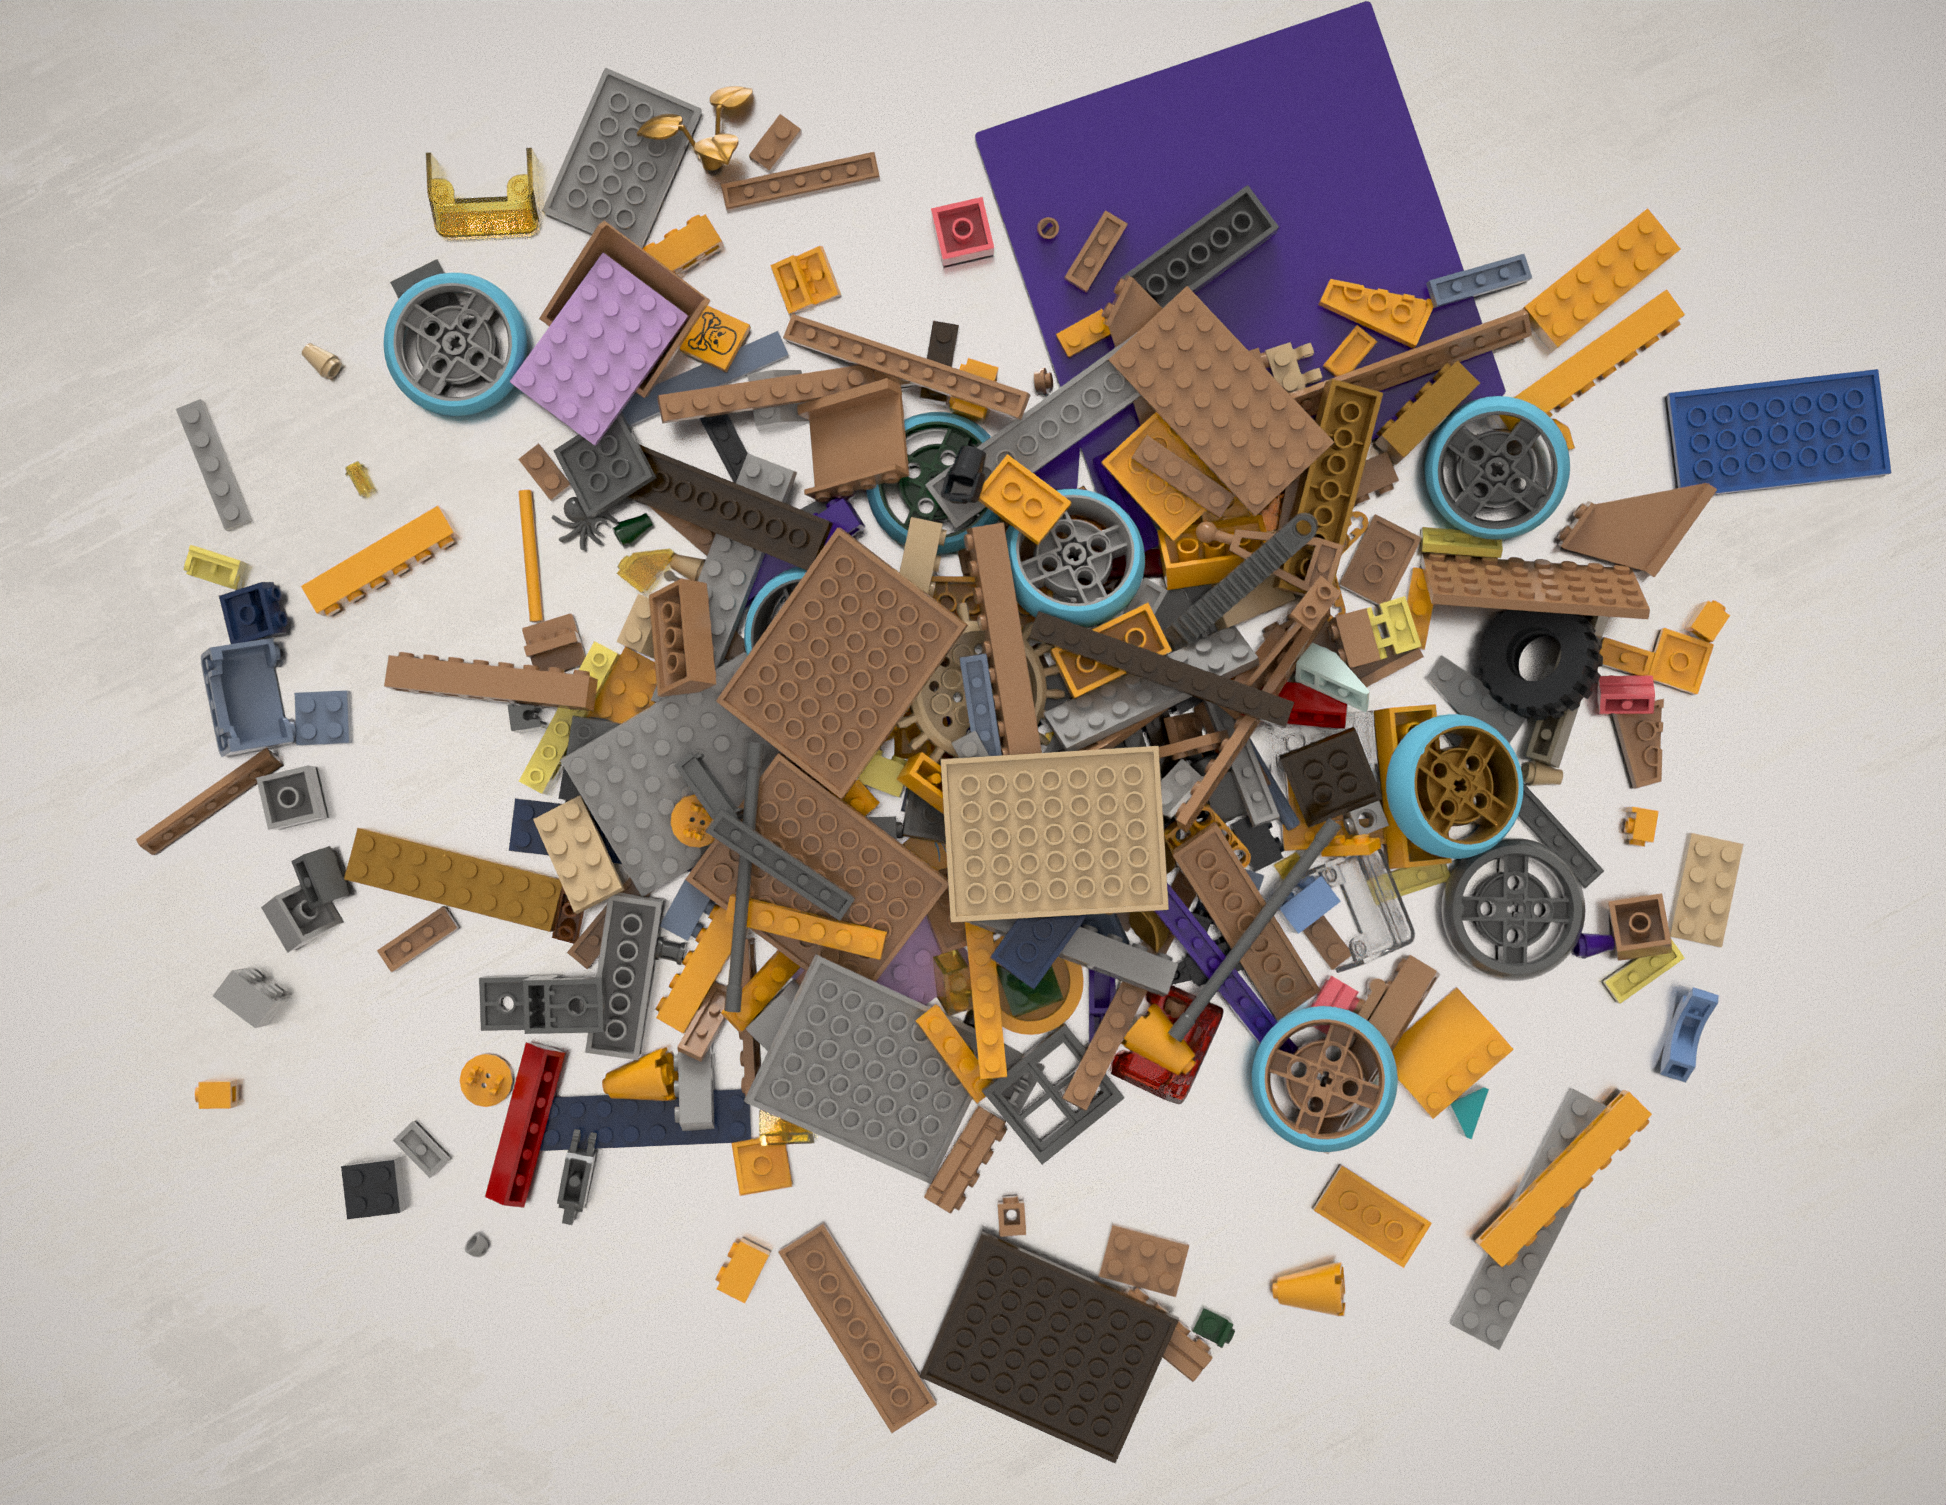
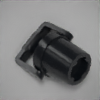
M972 446L960 447L953 466L946 474L941 490L942 498L953 504L976 503L979 500L985 481L983 471L986 453ZM954 482L972 487L971 494L951 493Z

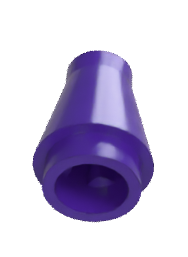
M1581 933L1573 953L1576 957L1586 959L1606 951H1612L1614 949L1613 937L1611 935Z

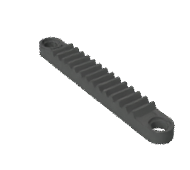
M1309 513L1296 515L1166 627L1162 632L1166 640H1169L1173 645V650L1170 653L1190 645L1234 605L1246 597L1248 593L1253 591L1307 544L1317 533L1318 521ZM1301 520L1308 521L1311 525V532L1301 534L1297 530V523Z

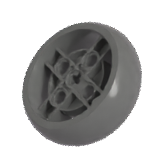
M1503 838L1494 847L1481 854L1462 858L1446 882L1441 905L1443 926L1455 952L1474 970L1488 977L1504 981L1533 979L1550 972L1560 965L1571 954L1580 939L1586 912L1581 884L1566 860L1551 848L1524 838ZM1500 858L1499 872L1489 877L1481 885L1476 896H1463L1472 876L1488 862ZM1528 859L1541 864L1553 875L1561 889L1563 898H1551L1546 886L1537 877L1528 873ZM1512 875L1518 877L1520 882L1515 890H1511L1508 886V879ZM1486 901L1490 902L1493 907L1492 913L1489 916H1484L1481 913V905ZM1513 902H1515L1514 906H1518L1519 910L1514 912L1513 917H1511L1512 913H1509L1507 908L1511 907ZM1539 902L1543 903L1546 909L1542 917H1537L1534 913V907ZM1463 921H1476L1484 937L1498 946V960L1487 956L1473 944L1465 930ZM1551 922H1562L1561 930L1552 945L1542 954L1527 960V947L1537 942L1546 933ZM1514 928L1517 930L1519 938L1515 943H1510L1507 939V933Z

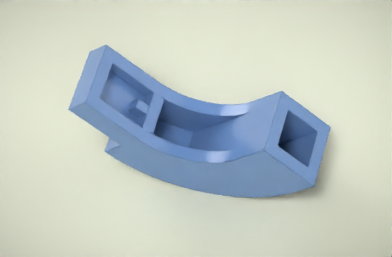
M1693 987L1688 996L1684 995L1673 1016L1665 1041L1660 1075L1686 1083L1696 1067L1699 1039L1708 1018L1718 1004L1719 995Z

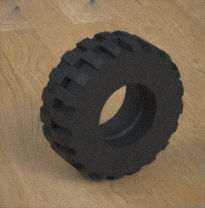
M1508 609L1504 613L1499 612L1493 618L1495 622L1491 627L1487 626L1484 630V642H1480L1478 646L1481 659L1477 660L1478 670L1483 674L1480 678L1482 684L1489 690V695L1495 701L1520 717L1526 719L1533 717L1536 720H1546L1548 716H1552L1555 719L1564 716V711L1568 709L1574 711L1580 707L1579 702L1583 698L1588 699L1592 694L1590 689L1593 683L1598 684L1601 676L1598 673V667L1603 666V656L1599 653L1602 645L1600 639L1595 635V628L1583 615ZM1552 636L1556 638L1561 645V658L1557 668L1542 680H1525L1519 671V660L1524 648L1530 642L1540 637Z

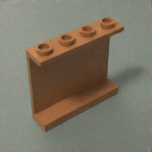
M885 378L797 405L798 415L809 420L815 484V487L804 489V495L815 499L816 502H828L831 500V497L850 496L856 490H871L876 488L878 484L896 483L899 481V478L909 476L901 385Z

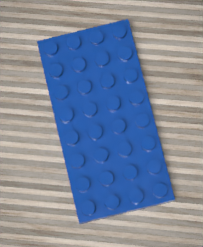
M1878 369L1667 394L1678 488L1708 483L1717 489L1715 494L1891 474Z

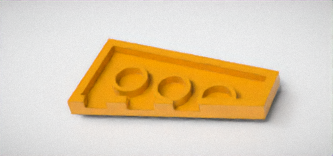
M1334 279L1329 280L1318 304L1413 349L1416 347L1433 309L1432 301L1428 298L1423 300L1414 298L1415 296L1388 293V290L1364 288V285Z

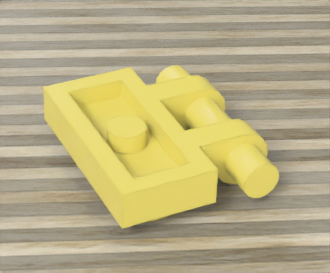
M1405 596L1379 604L1382 614L1374 617L1372 608H1367L1381 660L1387 658L1385 647L1392 645L1395 655L1421 647ZM1385 623L1389 635L1388 638H1381L1378 624Z

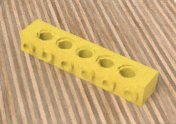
M594 641L579 670L590 672V676L598 680L596 701L620 655ZM558 708L518 782L541 794L547 795L562 767L560 759L567 754L573 715L587 717L590 711Z

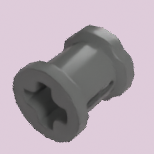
M660 937L655 960L666 959L681 965L686 943L666 941L664 937Z

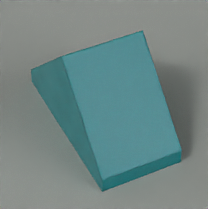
M1480 1085L1464 1092L1448 1106L1461 1134L1469 1139L1473 1137L1489 1091L1488 1088Z

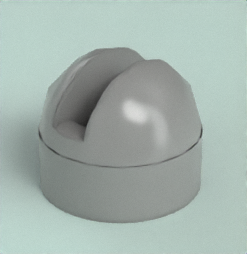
M478 1234L472 1235L465 1246V1252L473 1257H482L485 1255L482 1253L483 1250H488L487 1240Z

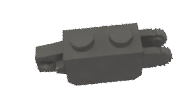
M574 1130L571 1146L565 1158L557 1199L558 1208L564 1209L562 1224L573 1225L576 1211L582 1212L587 1202L596 1156L594 1149L597 1133L591 1132L589 1135L586 1150L578 1148L581 1130Z

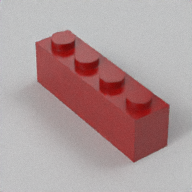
M1286 682L1278 694L1279 697L1294 702L1287 724L1345 729L1348 704L1302 683Z

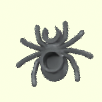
M577 497L569 498L563 508L565 516L574 523L563 521L557 516L552 515V519L560 525L571 528L577 526L576 529L567 535L560 537V542L571 538L581 530L579 543L581 550L585 549L586 530L587 535L598 545L602 544V541L592 533L593 531L597 535H603L596 529L599 523H604L609 527L608 522L601 517L610 520L614 524L617 523L616 518L605 512H602L593 519L587 518Z

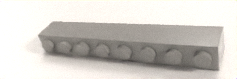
M1017 919L965 922L1005 937ZM1086 924L1077 929L1058 956L1163 997L1169 992L1178 966L1177 963L1172 962L1173 958L1163 953H1158L1157 956L1148 953V948L1136 943H1133L1132 946L1122 943L1123 939L1113 934H1108L1107 937L1097 933L1098 929Z

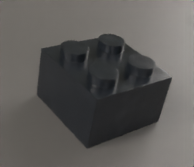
M400 1157L352 1162L341 1166L347 1220L397 1214L406 1210Z

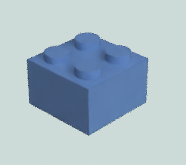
M1308 875L1297 884L1299 888L1291 892L1278 909L1277 913L1293 933H1301L1341 902L1322 876Z

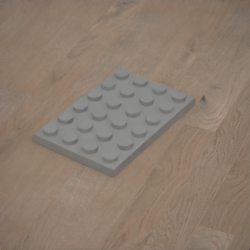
M605 68L543 207V213L593 234L600 223L606 221L642 248L689 140L682 131H678L676 135L663 140H653L643 136L637 137V132L645 122L655 116L676 114L682 117L683 122L681 125H684L690 135H692L702 109Z

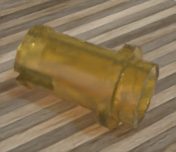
M357 461L345 467L347 471L345 475L350 477L359 493V497L366 495L362 484H364L368 493L375 488L364 471V464L361 465Z

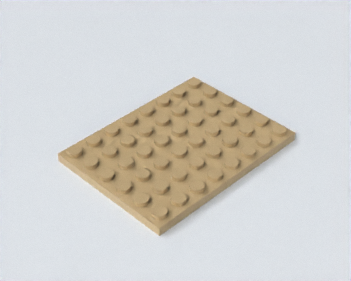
M1159 746L941 759L951 922L1169 910Z

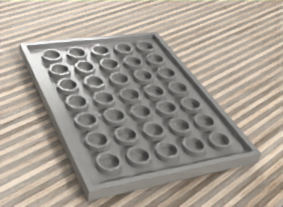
M746 652L715 669L716 685L697 693L668 696L560 759L642 897L693 868L710 846L689 847L681 843L673 833L670 822L671 813L675 805L684 796L694 794L674 765L690 752L694 755L696 753L704 754L703 761L738 808L745 798L748 742L764 743L760 777L780 752L716 702L746 659ZM691 817V818H690V821H691V822H693V821L695 820L694 817ZM704 820L700 821V824L702 825L705 823Z
M815 954L744 1101L765 1112L931 1184L972 1098L915 1022L931 1007ZM946 1015L978 1059L975 1028Z

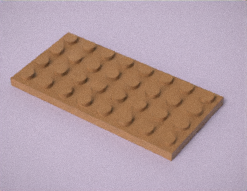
M1188 286L1108 359L1113 367L1254 517L1334 444V441Z
M1434 552L1429 554L1422 553L1421 566L1432 604L1649 619L1650 608L1633 569L1625 565L1604 567L1599 563L1577 565L1572 561L1551 563L1545 559L1524 561L1518 557H1510L1507 560L1458 554L1451 556Z

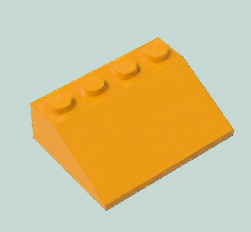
M1456 987L1404 1032L1392 1053L1397 1066L1398 1082L1426 1115L1434 1119L1514 1049Z

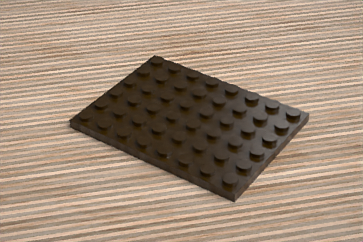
M982 1231L922 1369L920 1378L1116 1464L1177 1326L1179 1317Z

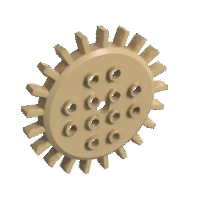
M966 603L957 604V613L959 618L968 626L947 654V666L942 667L939 665L909 707L911 714L902 717L896 725L897 728H906L915 723L921 733L910 741L908 747L911 750L918 749L928 740L935 746L929 758L937 764L944 753L952 755L953 759L959 758L952 742L967 735L966 731L970 727L960 657L978 655L974 650V646L977 643L982 645L985 637L984 631L979 629L978 621L970 620L969 608ZM1030 622L1021 631L1038 725L1040 719L1045 720L1044 712L1046 711L1044 707L1046 698L1060 699L1065 697V692L1059 689L1048 690L1046 688L1045 677L1057 675L1060 672L1056 665L1043 668L1039 659L1042 654L1049 652L1053 646L1040 643L1033 649L1027 642L1034 622ZM932 681L937 683V689L934 692L929 689V684ZM956 692L961 694L959 702L953 700V695ZM996 710V711H995V713H996V720L998 721V715H997V710ZM946 716L951 720L950 725L947 727L942 723L943 718ZM1039 732L1040 744L1047 745L1049 740L1044 734ZM999 737L1000 746L1003 748L1002 739Z

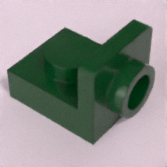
M1203 1306L1192 1328V1332L1223 1348L1225 1343L1229 1344L1232 1340L1235 1329L1232 1328L1234 1325L1232 1320Z

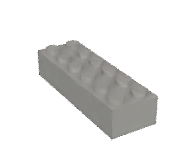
M618 893L608 898L596 978H604L606 1031L604 1033H588L585 1053L633 1060L639 1059L663 899L642 897L626 893Z

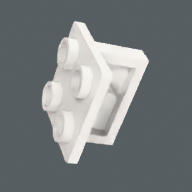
M1183 759L1161 780L1162 810L1167 820L1172 817L1177 819L1175 815L1182 803H1186L1192 796L1190 792L1197 781L1201 782L1204 778Z

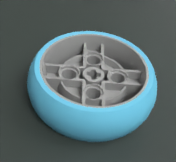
M443 273L428 277L414 284L395 303L385 326L384 355L393 380L410 400L434 413L464 416L492 407L512 390L514 385L510 383V380L526 360L527 335L523 319L517 307L496 285L471 274ZM465 292L472 294L464 306L447 305L431 313L420 306L430 298L443 293ZM495 310L502 318L508 334V353L505 363L494 356L495 337L488 320ZM468 316H475L477 319V324L472 329L464 327V319ZM431 323H438L440 326V331L435 336L427 334V327ZM406 326L417 333L416 352L423 368L416 379L408 369L404 357L403 338ZM460 338L461 348L459 350L454 348L451 351L452 345L449 343L450 340ZM477 352H481L484 355V362L480 366H474L471 363L472 355ZM440 359L446 360V371L436 373L434 369L435 363ZM479 376L491 382L486 388L472 395L464 397L439 395L446 383H467Z
M1083 489L1057 490V492L1071 501V506L1039 545H1035L1033 558L1021 562L1020 550L1025 535L1009 525L1005 535L1016 601L1035 618L1038 611L1085 628L1106 622L1120 613L1137 593L1145 568L1142 538L1130 516L1109 498ZM1069 515H1078L1090 518L1102 524L1107 529L1101 531L1096 526L1088 522L1074 519L1071 520ZM1064 532L1068 535V538L1060 539L1056 533ZM1097 545L1102 547L1104 551L1097 553L1091 547ZM1069 555H1073L1074 558L1078 557V560L1074 561L1073 558L1069 560ZM1125 555L1126 568L1123 579L1118 587L1107 595L1102 585L1111 573L1113 559ZM1052 565L1055 570L1048 572L1042 566ZM1086 578L1091 584L1081 585L1078 579ZM1046 586L1050 591L1060 596L1076 598L1078 604L1055 600L1042 593L1039 588Z

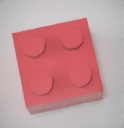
M983 197L931 208V216L943 266L994 255V244Z

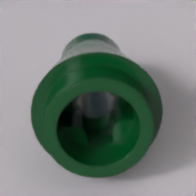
M644 513L640 516L617 522V526L613 527L612 530L622 547L627 544L630 546L648 529L652 528L653 523L648 514Z

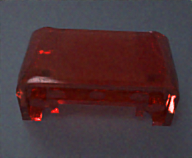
M1172 984L1168 994L1164 997L1147 991L1145 996H1147L1146 999L1151 1004L1150 1006L1156 1003L1173 1025L1178 1018H1172L1171 1014L1167 1015L1165 1013L1164 1005L1169 995L1175 996L1187 1003L1185 1011L1196 998V995ZM1209 1002L1195 1020L1193 1027L1184 1037L1185 1042L1195 1054L1193 1060L1196 1062L1186 1075L1183 1072L1176 1075L1131 1050L1130 1052L1125 1051L1121 1055L1118 1054L1114 1058L1111 1074L1163 1100L1178 1105L1183 1103L1190 1092L1221 1023L1224 1013L1223 1008Z

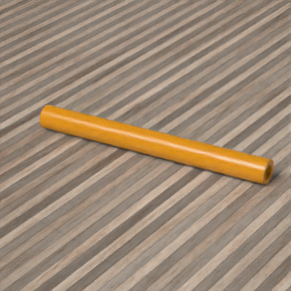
M520 490L518 494L530 622L543 621L532 490Z

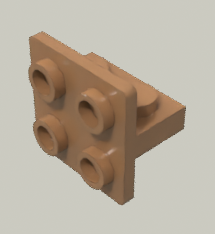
M566 614L522 629L527 645L523 646L526 657L531 658L532 665L538 666L539 671H548L549 667L568 670L582 665L586 656L572 614Z

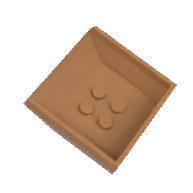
M603 221L593 232L539 319L550 326L602 253H605L690 317L636 392L643 398H646L711 300L606 221Z

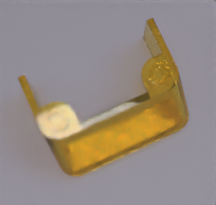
M526 148L527 174L515 175L508 181L507 196L455 199L453 185L448 180L439 178V162L431 152L426 153L427 194L436 232L447 240L534 235L539 230L541 221L538 157L533 149Z

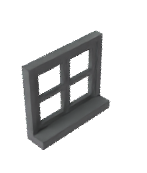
M1065 1023L1007 1069L1006 1078H995L982 1089L985 1096L1042 1165L1125 1098L1105 1073L1099 1085L1103 1092L1091 1101L1086 1111L1081 1109L1075 1114L1066 1101L1062 1099L1058 1091L1071 1081L1076 1069L1053 1087L1036 1064L1062 1043L1067 1046L1079 1062L1081 1061L1086 1049ZM1029 1071L1046 1094L1018 1115L1001 1093ZM1051 1098L1068 1120L1040 1142L1023 1120Z

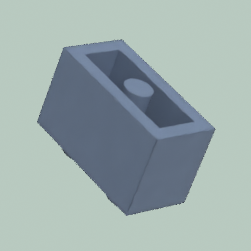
M684 880L660 927L686 941H690L692 937L696 938L703 928V924L700 921L704 914L709 915L716 903L688 881Z

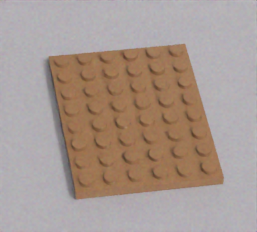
M839 527L835 530L716 702L835 795L843 799L945 659L968 624Z
M781 752L777 754L760 777L755 831L855 897V900L840 921L885 931L887 935L882 958L878 960L753 928L750 929L805 971H808L815 954L876 982L949 886L948 879L843 799L835 795ZM743 800V802L740 804V806L738 807V808H743V810H744V800ZM715 838L685 880L727 911L730 895H736L740 854ZM752 863L749 898L836 919Z

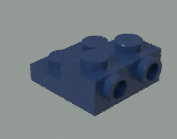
M260 582L219 596L230 644L269 639L286 633L285 626L288 624L286 614L280 609L279 601L282 595L280 589L274 585V582Z

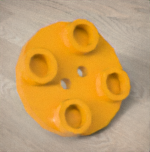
M695 794L684 796L675 805L671 813L670 824L674 835L681 843L689 847L707 846L715 840L713 836L705 831L713 819ZM691 817L695 818L693 822L690 821ZM701 820H704V821H705V823H704L703 825L700 824V821H701Z
M477 1055L469 1060L461 1070L459 1080L461 1091L466 1099L474 1105L482 1107L495 1106L505 1100L512 1089V1069L506 1061L496 1055ZM487 1073L491 1075L490 1078L486 1077Z

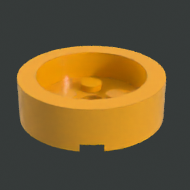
M1001 935L994 941V950L998 947L1004 936ZM1057 957L1033 990L1025 987L1022 981L996 963L1002 1027L1025 1035L1046 1033L1062 1025L1076 1010L1083 992L1084 978L1081 965Z

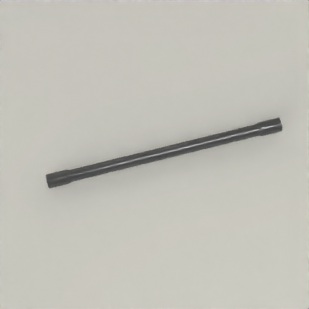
M748 742L747 776L742 822L755 830L764 743ZM739 855L729 979L724 1009L727 1012H741L743 990L742 974L752 862Z
M1327 819L1315 835L1313 842L1187 1010L1180 1015L1168 1033L1180 1043L1195 1024V1020L1323 849L1330 844L1342 828L1334 820Z

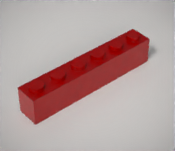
M525 1043L487 1186L486 1198L504 1206L525 1207L565 1052L547 1045Z

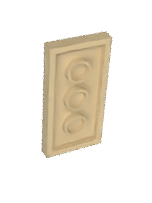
M581 795L533 819L572 909L576 914L625 890Z
M1689 833L1669 928L1670 937L1722 948L1744 844Z

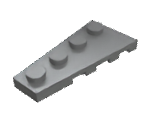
M1442 655L1439 656L1425 677L1444 699L1456 709L1459 715L1471 716L1486 722L1500 732L1509 744L1526 720V718L1518 716L1495 701L1489 695V690L1483 686L1480 680Z

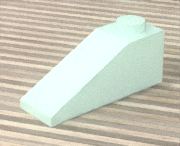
M1312 643L1296 662L1295 681L1366 713L1369 705L1370 691L1335 652Z

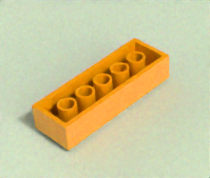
M1647 208L1522 309L1528 312L1530 326L1552 353L1673 257L1681 248Z
M1436 704L1374 710L1383 809L1389 826L1385 827L1389 869L1452 863L1451 858L1440 857L1426 852L1404 835L1392 816L1386 793L1388 766L1396 747L1414 727L1426 720L1437 717ZM1439 737L1429 746L1434 751L1440 750ZM1434 767L1433 772H1434V775L1436 776L1437 772H1436V768ZM1441 804L1442 813L1444 812L1443 804Z

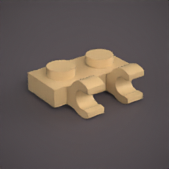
M1291 342L1265 350L1273 377L1289 394L1306 388L1305 385L1322 380L1320 368L1301 374L1297 360L1313 356L1314 350L1311 343L1293 349Z

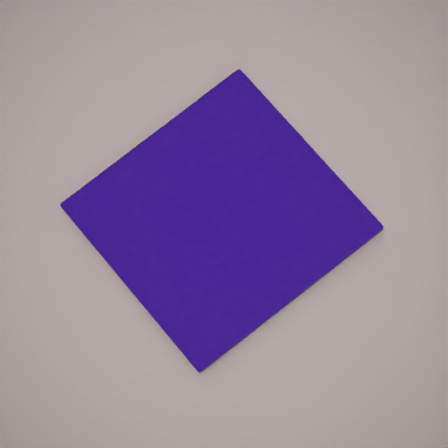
M1369 1L1002 123L975 134V140L1060 387L1108 354L1115 346L1112 336H1109L1068 359L1056 338V334L1100 309L1104 310L1108 302L1112 304L1117 295L1113 291L1122 276L1247 185L1274 219L1279 229L1276 235L1196 292L1195 295L1248 351L1259 348L1260 353H1264L1265 350L1291 342L1292 348L1296 349L1311 343L1314 350L1313 356L1297 360L1301 374L1320 368L1322 380L1305 385L1306 388L1335 378L1322 366L1357 325L1374 338L1377 343L1354 370L1413 349L1319 306L1318 304L1330 279L1364 285V288L1374 290L1378 288L1388 290V293L1398 295L1415 296L1414 298L1427 300V298L1431 299L1426 285L1428 281L1464 271L1377 18ZM1106 210L1126 222L1128 226L1086 293L1064 280V277ZM1050 217L1057 221L1059 231L1054 238L1044 239L1039 236L1037 225L1043 218ZM1049 222L1041 230L1042 233L1044 234L1053 225ZM1474 297L1437 308L1433 307L1415 348L1483 324ZM1492 350L1460 362L1480 384L1449 414L1471 401L1485 397L1503 396L1506 389ZM1269 366V368H1266V370L1272 375V372H1271V369H1270V366ZM1441 369L1379 391L1383 393L1371 440L1379 438L1376 433L1390 419L1394 422L1398 419L1395 414L1409 400L1413 403L1417 401L1414 396L1428 381L1432 384L1435 383L1433 377ZM1133 402L1081 439L1080 447L1095 491L1110 500L1111 498L1092 459L1117 448L1140 427ZM1317 414L1310 417L1315 421Z

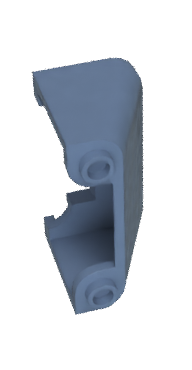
M273 638L210 647L201 654V667L217 747L221 757L294 742L293 737L296 736L295 725L293 722H289L287 717L283 716L274 672V666L277 660H280V650L277 644L274 645Z

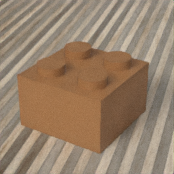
M1367 608L1335 616L1329 621L1330 626H1327L1329 639L1331 642L1335 641L1337 648L1335 653L1350 670L1374 664L1381 660Z
M1662 893L1608 901L1618 961L1672 953V943Z

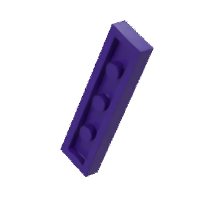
M1112 449L1093 458L1092 461L1111 500L1119 505L1135 523L1142 538L1145 552L1159 545L1157 531L1149 515L1101 464L1115 450Z

